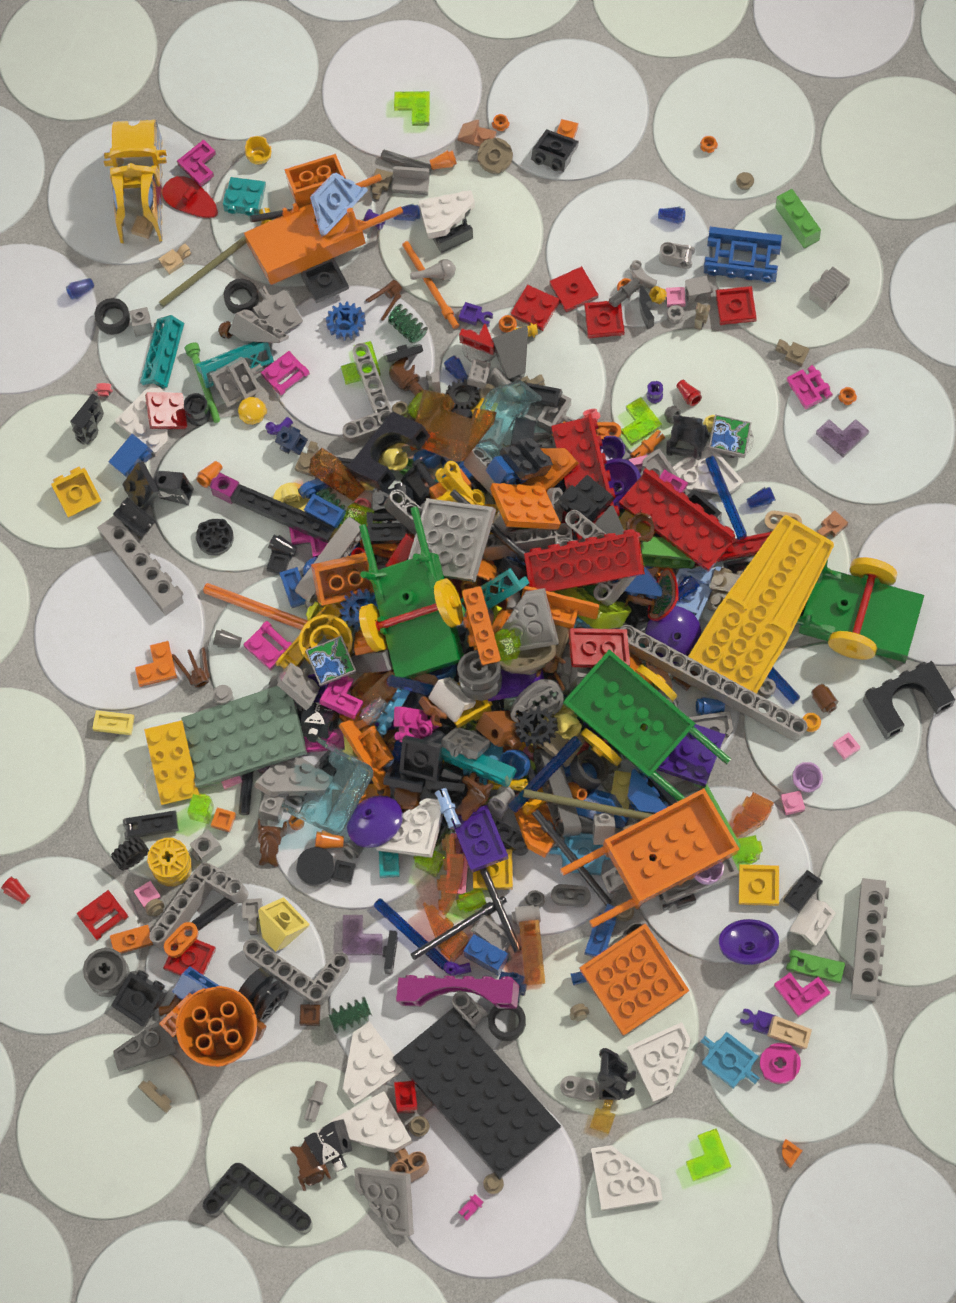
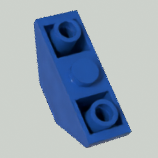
M645 567V575L636 576L624 590L627 591V594L637 596L638 593L646 594L648 598L662 596V588Z
M633 769L628 790L629 804L633 809L639 812L655 814L669 807L666 801L662 802L659 799L660 795L655 787H650L647 784L648 779L642 772L638 773L636 769Z
M598 789L588 793L586 799L583 800L623 808L614 794ZM576 807L578 816L589 817L592 820L594 814L603 813ZM614 815L615 828L625 827L629 817Z

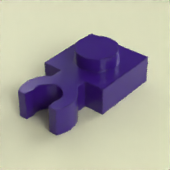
M468 302L464 303L459 315V321L475 326L477 322H481L482 325L486 324L489 327L490 322L485 319H493V313L489 311L482 312V307Z
M743 1009V1013L747 1014L749 1019H740L739 1023L745 1026L752 1024V1031L768 1035L772 1017L776 1015L758 1010L757 1015H754L751 1010Z

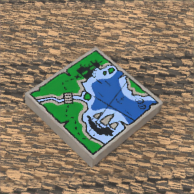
M715 414L708 450L745 458L752 422Z
M342 636L306 650L320 687L356 672Z

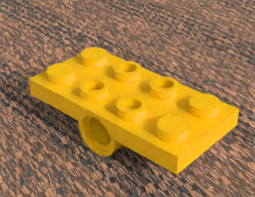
M183 721L144 729L161 805L199 797V790L195 786V774Z

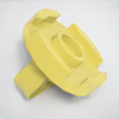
M295 482L281 485L273 496L274 499L304 511L305 506L310 500L301 497L298 492L301 484Z

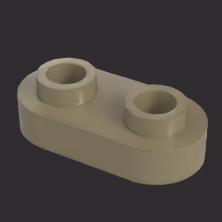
M143 1080L138 1085V1088L166 1114L172 1108L170 1106L172 1101L165 1094L160 1096L156 1092L158 1088L151 1081L146 1083Z

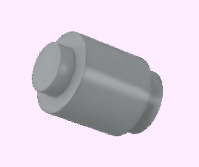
M219 685L214 689L213 697L216 705H225L234 700L229 686Z
M539 906L515 907V911L511 912L513 924L517 923V927L536 925L537 922H541Z

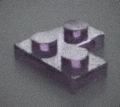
M828 419L816 431V435L843 458L869 434V430L856 419L843 431Z
M343 915L342 952L346 955H382L383 934H363V915Z

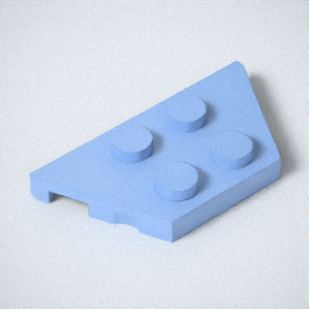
M333 173L312 194L310 199L321 236L326 235L347 213V209L352 208L368 191L367 188L354 184L355 182L345 179L338 173Z
M717 566L709 572L702 567L695 569L680 568L676 575L679 600L675 606L689 610L699 621L712 592L709 586L714 571H720L722 567Z

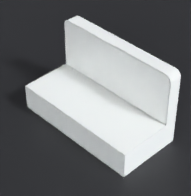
M450 677L438 680L429 696V699L453 722L458 721L464 710L473 708L476 704L475 700L464 695L460 686Z
M810 899L801 910L790 931L794 934L802 935L811 945L816 946L836 912L826 902Z

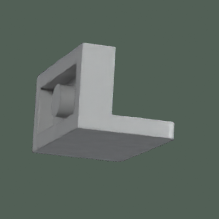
M393 167L392 193L428 195L430 183L428 168Z

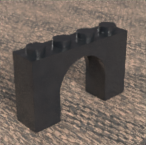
M392 411L347 468L355 479L385 493L396 477L388 467L378 463L381 454L388 447L398 443H404L420 450L430 438V434L422 424Z
M932 661L928 663L922 662L915 667L916 669L910 672L906 670L894 680L888 679L882 683V686L878 688L872 687L865 692L863 703L885 740L902 732L904 728V723L892 702L893 696L898 691L903 689L920 691L927 698L936 714L954 705L955 698Z

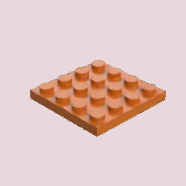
M646 923L579 967V970L622 1036L689 992L688 987Z

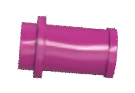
M430 718L426 722L419 724L418 733L423 737H428L432 734V731L439 727L434 726Z
M476 1194L470 1195L471 1199L458 1211L462 1216L469 1210L463 1216L467 1221L479 1207L482 1208L481 1205L484 1203Z

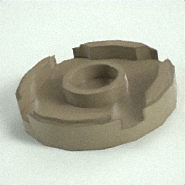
M500 138L487 139L478 149L477 160L485 171L491 174H499L510 167L513 160V152L511 146L505 140Z

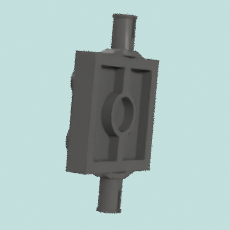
M455 727L442 739L441 744L442 747L450 752L451 756L457 757L459 754H463L468 759H478L491 746V741L482 736V733L476 728L470 731Z

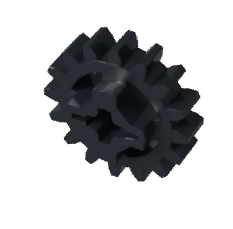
M540 706L535 711H533L532 707L529 708V713L523 711V717H518L519 723H515L516 734L520 742H525L527 747L533 744L534 748L537 747V744L544 747V742L550 744V738H556L555 732L559 730L558 722L553 712L549 713L547 708L541 711Z

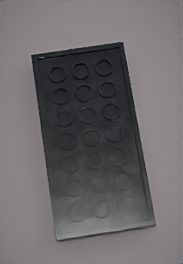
M454 1007L393 1056V1060L499 1180L561 1128L556 1119Z

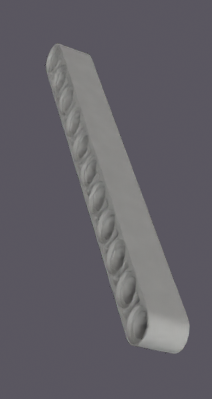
M630 625L621 626L620 629H627V635L630 637L628 639L630 653L791 740L801 739L806 732L807 723L799 716ZM639 643L645 644L647 648H641ZM656 653H662L664 657L660 658L656 655ZM673 662H678L681 666L677 667ZM690 671H695L698 676H693ZM707 680H712L715 685L708 684ZM724 689L730 690L732 694H726ZM741 699H747L749 704L743 703ZM758 708H764L766 713H761ZM776 717L782 718L784 722H778ZM793 726L800 728L801 732L795 731Z

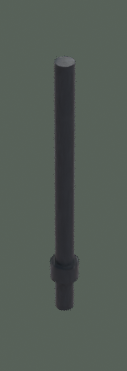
M455 489L449 494L458 503L471 504ZM492 523L490 532L517 555V559L522 563L525 562L524 553L528 552L518 547Z
M538 809L535 810L532 815L541 825L542 831L551 837L571 863L578 860L554 830V825L550 820L547 821ZM584 866L576 869L606 906L612 903V900Z
M487 867L480 869L479 871L514 953L520 952L522 949Z
M501 896L500 900L503 905L507 903V900L504 896ZM493 902L486 903L481 910L412 952V959L416 960L478 921L482 915L490 916L496 912Z

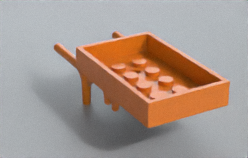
M380 174L356 183V185L368 187L381 181L382 177ZM294 203L292 204L293 209L291 211H287L286 207L283 208V216L244 232V236L269 283L273 285L366 244L363 230L403 213V210L400 206L365 222L356 219L353 208H348L347 213L326 235L321 236L312 203L302 208H298L297 204Z
M702 789L605 839L603 847L560 868V871L564 876L603 855L607 858L610 857L632 899L590 920L589 923L594 928L632 907L639 909L646 901L677 885H682L685 881L693 879L696 875L736 855L739 847L706 790ZM649 857H654L656 861H650Z

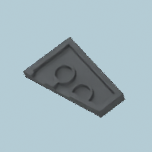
M166 1014L160 1017L154 1024L146 1027L140 1034L132 1037L113 1051L119 1072L177 1053L173 1037L159 1024L166 1017Z

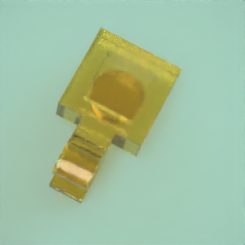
M605 1100L602 1109H595L590 1124L591 1129L610 1134L615 1114L610 1112L614 1100Z

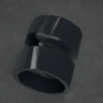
M199 393L188 395L183 404L188 421L194 426L206 424L210 419V410L206 398Z

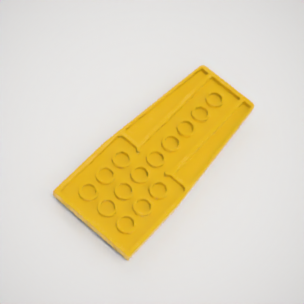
M788 515L783 516L718 606L688 657L757 694L784 649L834 547V543Z

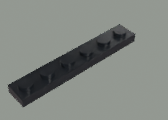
M241 484L238 485L230 497L231 502L325 543H329L338 528L300 509Z

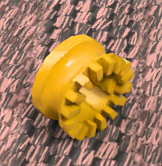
M654 286L650 290L649 296L652 302L662 304L666 300L667 293L665 289Z

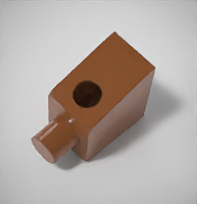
M510 711L483 712L475 728L497 747L510 746L513 750H518L522 746L516 734L515 723L517 722L512 720Z

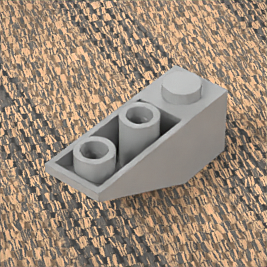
M245 309L235 314L229 333L242 341L280 343L289 339V336L283 330L273 327L267 320L260 319L252 311Z

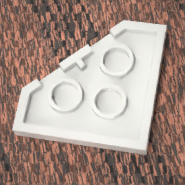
M471 190L419 201L428 239L446 236L450 232V228L454 224L457 225L465 217V213L475 207Z
M152 383L115 422L129 435L134 434L153 451L152 454L156 456L169 442L168 429H150L145 395L147 392H164L160 387Z
M707 442L704 451H702L700 460L686 457L673 466L679 478L688 482L686 487L688 491L695 489L697 492L730 495L744 485V481L718 452L708 450L709 442Z
M426 798L413 810L410 811L409 809L403 813L402 824L395 836L385 844L375 847V849L378 851L432 858L443 814L440 812L441 806L439 801Z
M370 1021L353 1032L343 1090L355 1106L404 1072L393 1060L394 1054Z
M682 1022L627 1047L653 1103L673 1093L691 1042Z
M384 1091L330 1120L333 1122L344 1119L350 1141L360 1143V1145L372 1148L378 1147L396 1153L413 1143Z
M612 1145L591 1148L601 1211L663 1200L659 1179L653 1174L651 1175Z

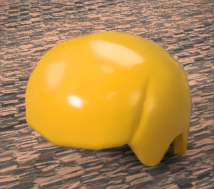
M253 136L246 141L245 156L251 163L256 165L264 164L271 158L272 148L268 145L266 138Z
M248 397L242 400L238 407L239 418L249 425L262 422L267 414L265 403L256 397Z

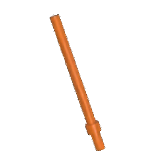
M405 241L402 246L418 271L425 270L410 243ZM423 278L440 306L442 315L445 319H448L453 329H457L460 325L454 317L452 308L448 307L432 279Z

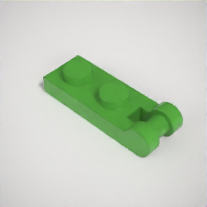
M790 950V962L787 963V971L814 978L819 977L822 980L841 984L845 966L844 962L801 953L797 950ZM798 960L804 961L803 967L797 965Z

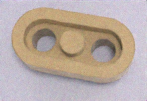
M773 510L766 514L765 525L769 529L774 530L785 515L792 517L802 523V519L794 513ZM771 518H777L778 522L776 524H772L770 521Z

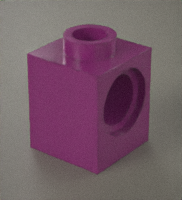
M219 472L217 477H214L210 483L212 495L232 504L230 497L240 483ZM222 486H228L224 490L220 489Z

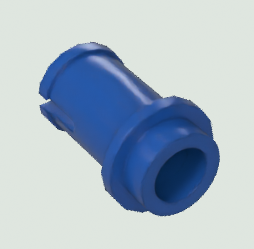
M581 971L570 973L573 986L587 982Z

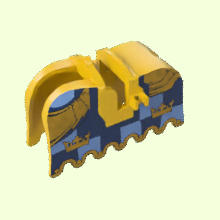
M140 120L135 126L129 125V121H117L112 124V148H110L109 153H104L105 159L110 158V160H104L105 167L113 166L110 168V179L112 183L115 222L120 243H124L125 208L123 195L124 189L141 188L143 214L152 222L159 237V242L163 241L161 228L163 223L161 212L163 207L161 178L163 174L161 164L167 163L166 157L162 158V156H167L166 150H161L163 141L156 120ZM152 156L154 164L151 167L134 165L132 163L123 166L124 158Z

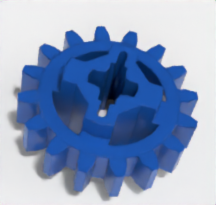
M346 301L345 305L339 302V307L333 305V312L328 311V317H326L327 329L330 330V334H336V339L342 336L344 341H346L347 337L353 340V335L360 336L359 331H364L363 325H366L365 313L362 312L361 307L356 308L355 303L350 306L348 301Z
M359 588L356 594L350 591V597L344 596L347 601L341 602L342 607H344L340 609V613L343 615L341 618L344 622L346 621L348 627L352 626L354 630H357L358 626H360V610L357 607L360 609L362 606L373 604L378 608L375 593L372 592L370 594L368 589H365L364 593H362Z

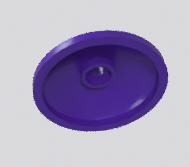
M615 458L608 460L604 467L605 471L609 470L611 481L608 483L610 488H614L616 497L613 500L614 506L618 505L619 511L624 508L619 505V501L641 477V474L632 462L626 459Z
M675 606L665 618L659 621L649 619L645 629V634L686 656H689L702 634L701 626L695 615L679 606ZM679 633V638L675 640L674 634ZM656 653V655L664 657L662 653Z
M378 795L362 801L354 808L348 818L347 832L349 837L356 845L364 848H373L385 844L395 836L402 824V809L397 801L389 796Z
M743 919L729 924L722 930L719 936V948L722 954L733 962L743 965H755L769 960L776 954L779 948V936L771 925L763 921Z

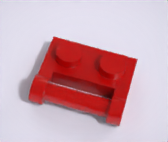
M109 890L76 913L97 941L102 938V934L121 920L125 921L129 918L128 914ZM114 911L118 912L114 917L95 929L94 926Z

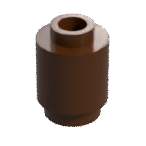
M820 684L811 691L813 700L823 713H831L837 709L839 701L828 686Z

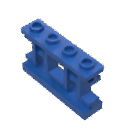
M710 226L707 246L716 247L715 258L705 257L704 273L710 276L720 275L728 278H744L749 281L776 282L778 266L769 265L770 254L780 255L782 235ZM720 243L731 244L730 251L721 250ZM756 249H767V255L756 254ZM734 250L751 251V262L733 260ZM718 258H729V264L718 263ZM755 261L766 262L765 269L755 268Z

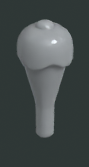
M443 259L425 270L410 273V279L438 278L444 281L449 280L455 275L456 267L452 261Z

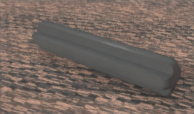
M385 149L381 153V159L403 167L428 168L429 174L431 172V164Z

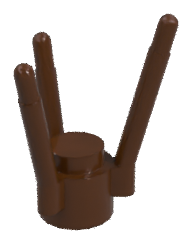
M392 280L365 301L370 303L382 294H385L389 299L394 298L381 318V321H384L397 300L401 298L399 293L403 289L396 280Z
M204 647L201 648L204 670L198 668L191 650H187L194 668L191 672L192 675L189 674L177 656L172 654L173 659L188 678L190 685L198 688L209 683L208 679L211 677L208 672Z
M555 654L554 658L542 669L547 673H553L559 687L564 691L565 687L556 670L558 668L557 661L561 664H565L566 661ZM542 669L536 672V677L540 676Z

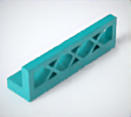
M173 315L158 318L156 321L140 380L142 385L154 383L162 389L168 387L185 324Z
M251 342L195 364L197 371L202 375L205 387L214 386L213 381H208L206 373L216 371V369L240 357L252 359L249 364L250 369L259 364L265 366L273 363L274 359L268 342ZM265 350L268 359L264 361L257 360L259 352Z
M511 568L481 586L485 596L486 607L492 608L520 591L530 582L526 577L518 580ZM505 576L510 578L513 583L512 585L503 584ZM490 585L499 587L497 594L490 593ZM463 598L460 599L461 605L464 602Z
M442 747L441 757L443 761L469 772H475L476 775L507 788L517 771L516 768L483 754L478 759H468L463 754L454 757L451 756L446 748Z

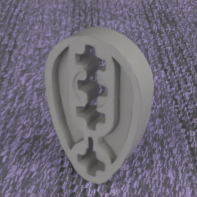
M548 679L538 680L529 685L519 694L511 707L512 720L519 723L517 718L523 717V715L516 714L517 710L529 713V708L532 707L533 711H535L538 706L533 705L534 700L536 702L539 701L541 711L547 708L549 713L553 712L555 715L563 705V693L559 685ZM551 690L556 692V696L550 695L549 692ZM542 695H544L545 697L548 696V700H547V701H545L544 699L541 700V696H542Z

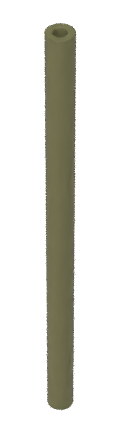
M245 236L159 301V304L165 307L247 243Z
M524 789L523 797L639 820H644L654 815Z

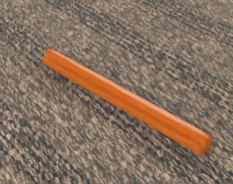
M206 583L203 588L204 594L300 630L308 622V620L209 583Z

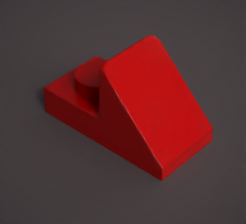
M486 324L483 325L479 335L473 330L461 329L459 333L460 343L494 355V342Z
M413 1081L394 1082L396 1113H417V1100Z

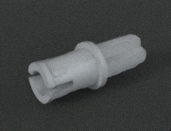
M315 1081L311 1097L308 1098L309 1104L304 1116L305 1120L309 1122L316 1121L320 1106L323 1105L322 1100L328 1086L326 1083Z

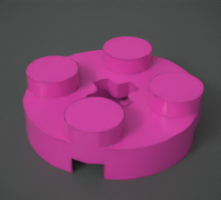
M786 1043L770 1045V1047L764 1050L760 1058V1070L763 1077L775 1084L792 1082L798 1075L801 1067L800 1056L793 1047ZM778 1059H782V1062L786 1063V1066H782V1068L780 1069L777 1065L774 1064V1062H778Z

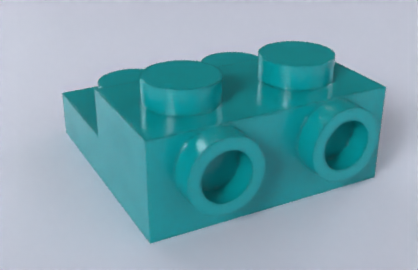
M230 177L228 189L225 191L223 200L224 212L230 214L240 213L247 216L259 214L266 182Z

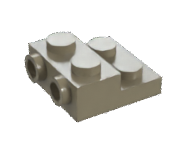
M726 568L714 571L709 586L712 592L707 605L708 610L716 611L743 573L742 571H737V574H733L731 570Z

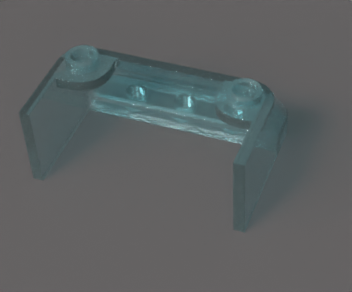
M521 380L493 388L485 397L461 447L468 453H470L473 447H480L492 459L501 456L499 452L504 448L502 444L515 418L526 415L529 411L530 403L541 401L542 397Z
M318 737L316 741L331 750L329 762L338 769L320 803L308 800L302 805L300 811L285 803L282 804V807L291 815L330 834L338 835L344 831L371 781L373 769L369 764Z

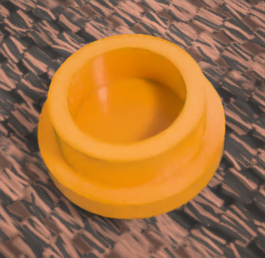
M807 713L802 718L807 723L806 731L815 732L821 726V719L815 713Z

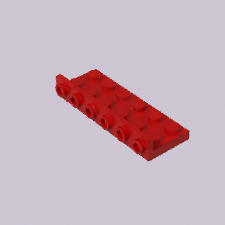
M589 413L586 418L552 425L556 448L567 449L579 463L564 477L566 490L571 485L575 487L588 475L616 499L614 488H610L608 483L611 481L609 470L605 471L604 464H607L605 453L600 451V447L603 446L601 436L596 435V429H598L596 418H592V414ZM612 501L611 504L603 512H605L610 506H613L617 516L619 517L620 513L618 505L614 506V503Z
M645 468L643 475L619 501V505L633 516H636V513L649 514L654 522V532L708 572L735 541L734 531L730 527H724L714 515H708L704 512L702 506L692 503L686 494L676 491L670 482H664L653 470L649 471ZM641 521L651 529V526L647 521Z
M634 529L623 531L621 535L609 533L600 539L589 537L585 539V542L578 543V540L569 541L565 546L553 544L544 550L532 548L529 553H524L528 581L530 582L529 587L536 589L545 588V591L556 592L645 575L639 541L641 535L635 532Z

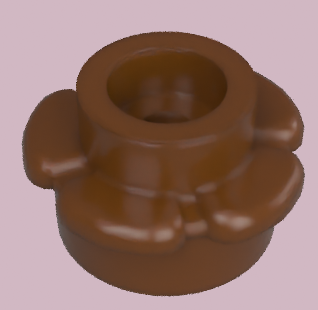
M230 321L220 324L218 328L220 337L229 339L233 336V334L229 333Z

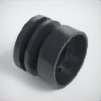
M264 967L253 972L238 991L251 1003L260 1021L270 1018L281 1007L289 993V988L285 985L281 986L282 983L279 980L272 983L274 977Z

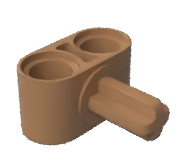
M406 1148L394 1153L398 1161L392 1164L390 1171L409 1173L411 1182L424 1176L429 1171V1164L424 1153L416 1151L409 1155ZM419 1161L423 1162L421 1166H414Z

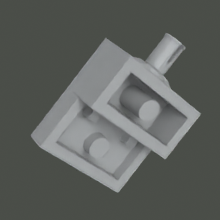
M265 286L258 290L264 300L253 307L252 311L255 316L267 320L270 325L283 330L284 333L303 322L285 290L275 295H270Z
M240 357L209 375L225 406L229 407L261 391L254 375L264 370L261 364L250 369L245 358Z
M563 394L557 408L528 403L521 414V418L536 421V426L549 433H552V425L575 420L566 416L567 411L571 407V398Z
M290 663L279 675L277 686L307 710L312 705L320 687L317 686L314 680L308 678L310 671H307V668L301 670Z

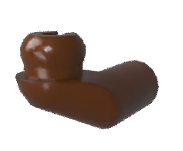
M175 994L170 1005L159 1006V1016L164 1014L167 1016L182 1000Z

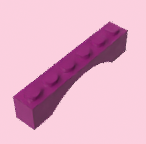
M406 975L405 978L398 977L396 1001L401 1006L421 1007L437 996L463 991L482 996L497 1008L517 1009L519 984L511 977L494 979L493 977L483 976L482 979H475L472 976H463L462 979H455L454 976L436 978L432 975H425L424 978H417L415 975Z

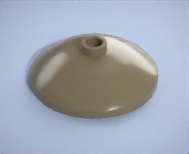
M555 645L503 653L500 656V666L503 670L510 673L534 674L554 658L556 647Z

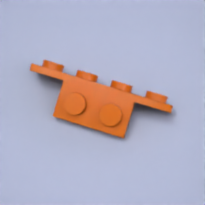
M479 586L463 590L462 595L466 612L462 619L464 627L468 628L470 634L467 636L469 646H473L474 651L478 650L481 665L500 662L501 658L482 588Z
M525 586L523 588L522 596L525 594L526 591H532L537 589L534 587ZM546 591L554 625L574 628L578 615L597 619L599 604Z
M352 719L341 723L339 727L343 735L348 740L377 789L380 791L390 787L383 784L386 775L383 767L390 763L394 757L375 726L369 727L361 733Z

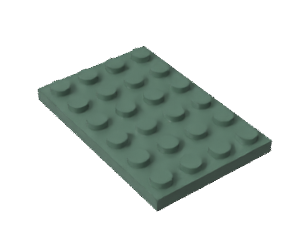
M279 686L230 701L225 705H217L181 717L194 769L195 786L198 789L307 754L295 700Z

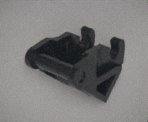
M674 415L671 438L667 441L666 446L667 456L679 455L700 460L702 451H704L710 437L706 425L702 424L703 419ZM678 441H687L694 445V450L677 448L676 446Z
M422 459L416 460L400 480L401 483H404L413 490V499L418 506L425 503L426 498L430 499L429 488L438 483L429 474V470Z
M608 1048L600 1049V1073L597 1075L599 1100H625L635 1094V1088L631 1087L629 1090H626L627 1082L636 1078V1071L625 1073L628 1071L627 1063L622 1061L617 1053Z

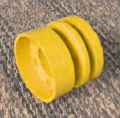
M163 838L151 846L147 862L154 878L160 884L167 887H176L183 884L190 877L193 863L186 846L180 840Z

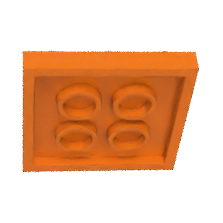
M492 483L490 491L506 527L559 529L561 523L543 486Z

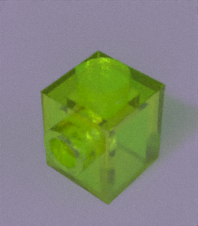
M353 502L347 507L344 521L351 517L359 524L367 525L366 512H372L373 514L374 511L372 508Z
M502 629L495 634V640L501 658L500 661L517 659L520 653L521 641L520 637L516 636L515 629L509 631L508 629Z
M193 794L187 811L189 818L209 824L214 809L212 799L206 794Z
M756 835L738 839L741 847L738 853L734 855L736 864H753L760 859L761 852H763L761 841H757Z
M435 850L432 858L416 855L413 857L416 868L435 878L445 862V856Z

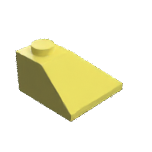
M284 897L258 910L262 938L275 952L288 946L310 925Z

